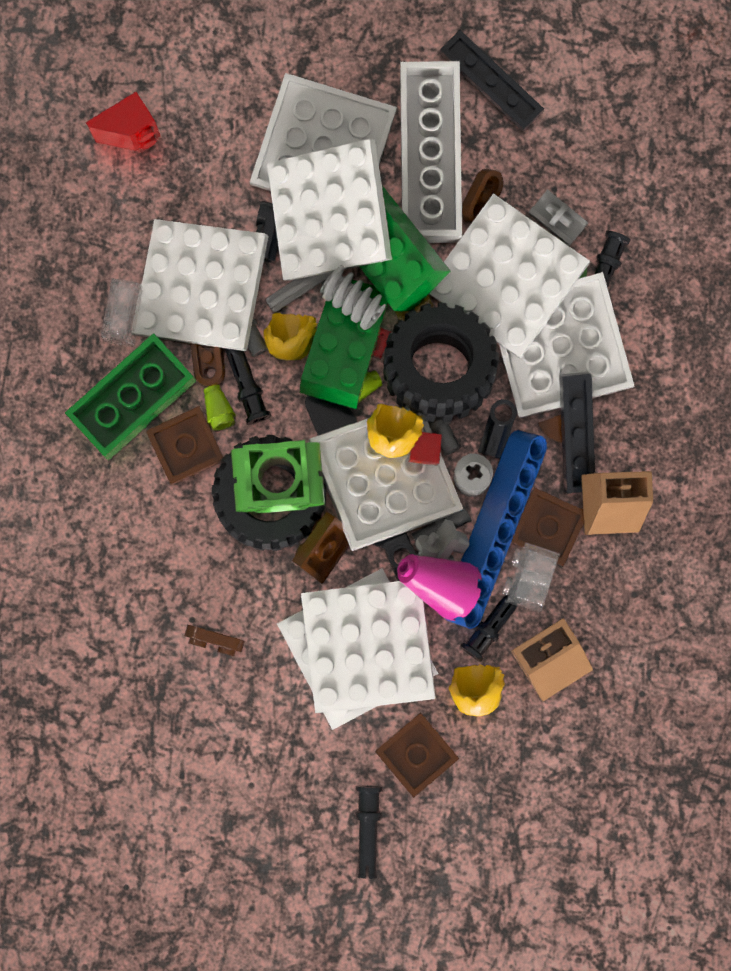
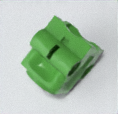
M305 440L243 445V448L231 450L233 478L237 479V483H234L236 512L255 511L256 513L304 510L308 507L325 505L323 477L319 476L318 473L322 471L320 443H306ZM277 464L292 468L295 472V480L289 489L281 493H272L264 489L262 477L267 469Z

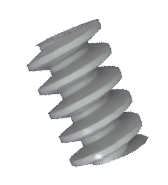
M341 265L328 276L320 289V293H323V299L326 301L333 299L332 306L335 308L342 307L344 315L347 316L352 313L351 320L355 323L361 321L360 327L367 330L381 316L386 308V304L379 305L382 298L380 294L373 299L370 298L373 290L371 287L362 292V280L352 284L353 273L343 277L344 266Z
M479 454L463 456L458 461L453 474L456 488L461 494L468 497L483 494L493 477V468L490 461ZM476 470L478 472L477 477L469 480V473Z

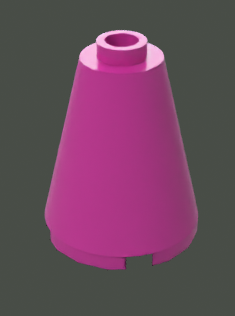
M410 554L402 559L398 565L399 581L439 615L450 621H456L454 618L459 616L462 618L467 616L475 607L480 597L481 589L477 588L478 579L482 580L481 573L477 567L470 563Z

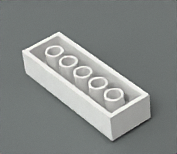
M460 61L400 62L402 210L428 243H458L462 238Z

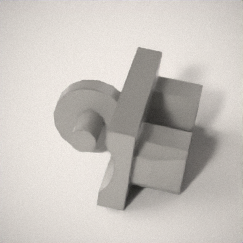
M548 189L528 212L529 215L568 246L574 242L588 225L585 219Z
M445 519L436 533L432 532L430 536L420 535L415 541V545L419 550L417 555L454 560L451 553L453 551L464 553L469 547V541L466 534L456 530L453 521Z

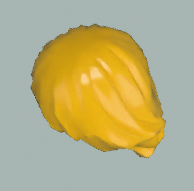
M272 314V320L263 330L265 344L269 353L277 359L287 361L300 360L307 356L317 330L318 323H316V317L302 316L301 314Z
M377 404V408L371 417L367 419L368 439L371 447L377 453L391 458L402 457L408 454L422 435V428L424 427L422 416L417 415L411 410L407 411L404 407L400 408L385 404Z
M479 664L478 666L456 667L451 685H449V691L457 708L462 713L470 716H484L493 712L499 706L502 698L501 692L505 685L504 674H502L500 667L491 665L483 666Z

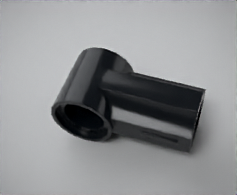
M262 201L256 220V232L268 235L264 262L275 263L279 246L273 204Z
M501 399L492 405L478 453L501 459L517 415L516 406L511 401ZM498 406H507L511 410V418L508 421H500L495 417V409Z

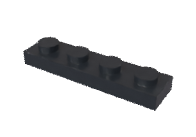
M461 30L440 49L439 53L447 61H460V73L522 132L544 112V108Z
M589 372L559 375L564 492L567 494L582 492V475L595 474L592 376Z

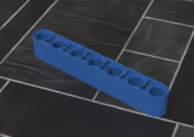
M520 430L512 432L509 436L469 538V547L461 559L462 562H467L477 567L481 573L482 580L478 579L477 588L481 589L480 597L475 607L464 618L460 616L454 618L456 621L445 619L446 621L469 629L475 628L480 623L546 454L547 442L543 436Z

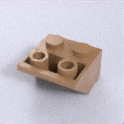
M652 471L582 475L585 535L639 532L653 503Z
M564 618L511 650V653L542 702L593 671L584 650Z

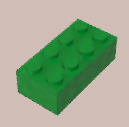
M382 185L392 260L359 267L394 311H411L451 270Z
M352 279L351 283L355 284L358 281ZM362 284V292L369 287L373 289L370 295L371 299L380 294L374 285ZM383 296L379 305L386 304V308L378 320L367 330L360 327L361 321L355 323L351 320L352 313L346 316L342 313V307L335 308L332 306L333 299L325 301L301 377L299 393L357 409L389 305Z
M153 333L71 406L65 414L109 461L195 384L196 380Z

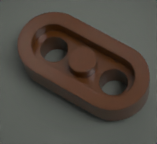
M486 168L478 172L462 203V218L465 222L472 224L493 193L498 197L500 196L504 182L499 171Z
M190 343L193 371L196 380L206 387L219 385L225 377L223 348L210 346V348L204 349L203 345ZM214 368L215 374L209 378L207 372L209 369Z
M188 624L184 635L190 638L188 644L206 648L207 643L218 646L217 652L230 656H235L236 651L242 652L245 643L244 640Z

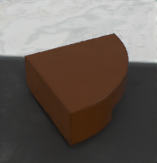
M561 415L538 423V427L544 435L562 443Z

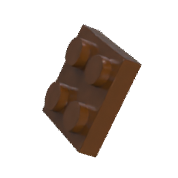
M200 406L146 430L171 485L222 462L223 455Z
M534 487L511 543L564 567L584 524V510Z
M326 511L324 516L314 524L313 531L307 540L297 548L295 557L292 560L321 584L324 583L349 547L342 522Z
M421 712L375 751L413 798L459 760V757Z

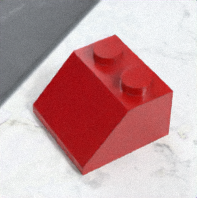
M134 92L86 122L95 142L137 151L140 148L146 150L152 147L157 142V138L160 137L154 118L137 92Z

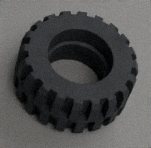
M438 303L435 308H431L430 304H425L420 307V312L418 313L412 309L405 314L404 321H397L393 327V333H389L386 341L383 375L384 380L388 381L387 389L391 396H397L396 403L401 408L408 406L417 415H426L425 421L434 422L435 417H442L443 422H451L454 415H457L459 419L468 416L470 409L476 411L482 405L483 399L488 398L495 381L499 362V353L496 352V339L494 336L489 337L491 329L486 322L479 324V316L471 311L468 315L463 312L464 307L455 305L453 309L448 308L447 303ZM445 343L457 348L468 361V370L464 376L455 381L447 383L434 382L426 379L416 370L412 361L413 355L425 345Z
M266 435V437L261 438L254 436L243 444L241 442L234 446V449L243 448V445L271 444L293 440L287 437L278 438L275 435ZM231 453L225 454L221 460L220 467L216 468L211 494L213 495L214 510L219 521L231 536L240 543L253 547L256 550L279 551L282 548L289 546L291 548L297 545L299 541L304 538L306 539L312 533L314 524L318 519L322 518L321 516L326 506L327 491L322 471L318 473L319 476L323 477L325 505L291 511L279 520L263 521L255 518L249 512H236L234 483H237V479L233 478ZM281 464L274 465L289 472L295 480V472L292 468Z

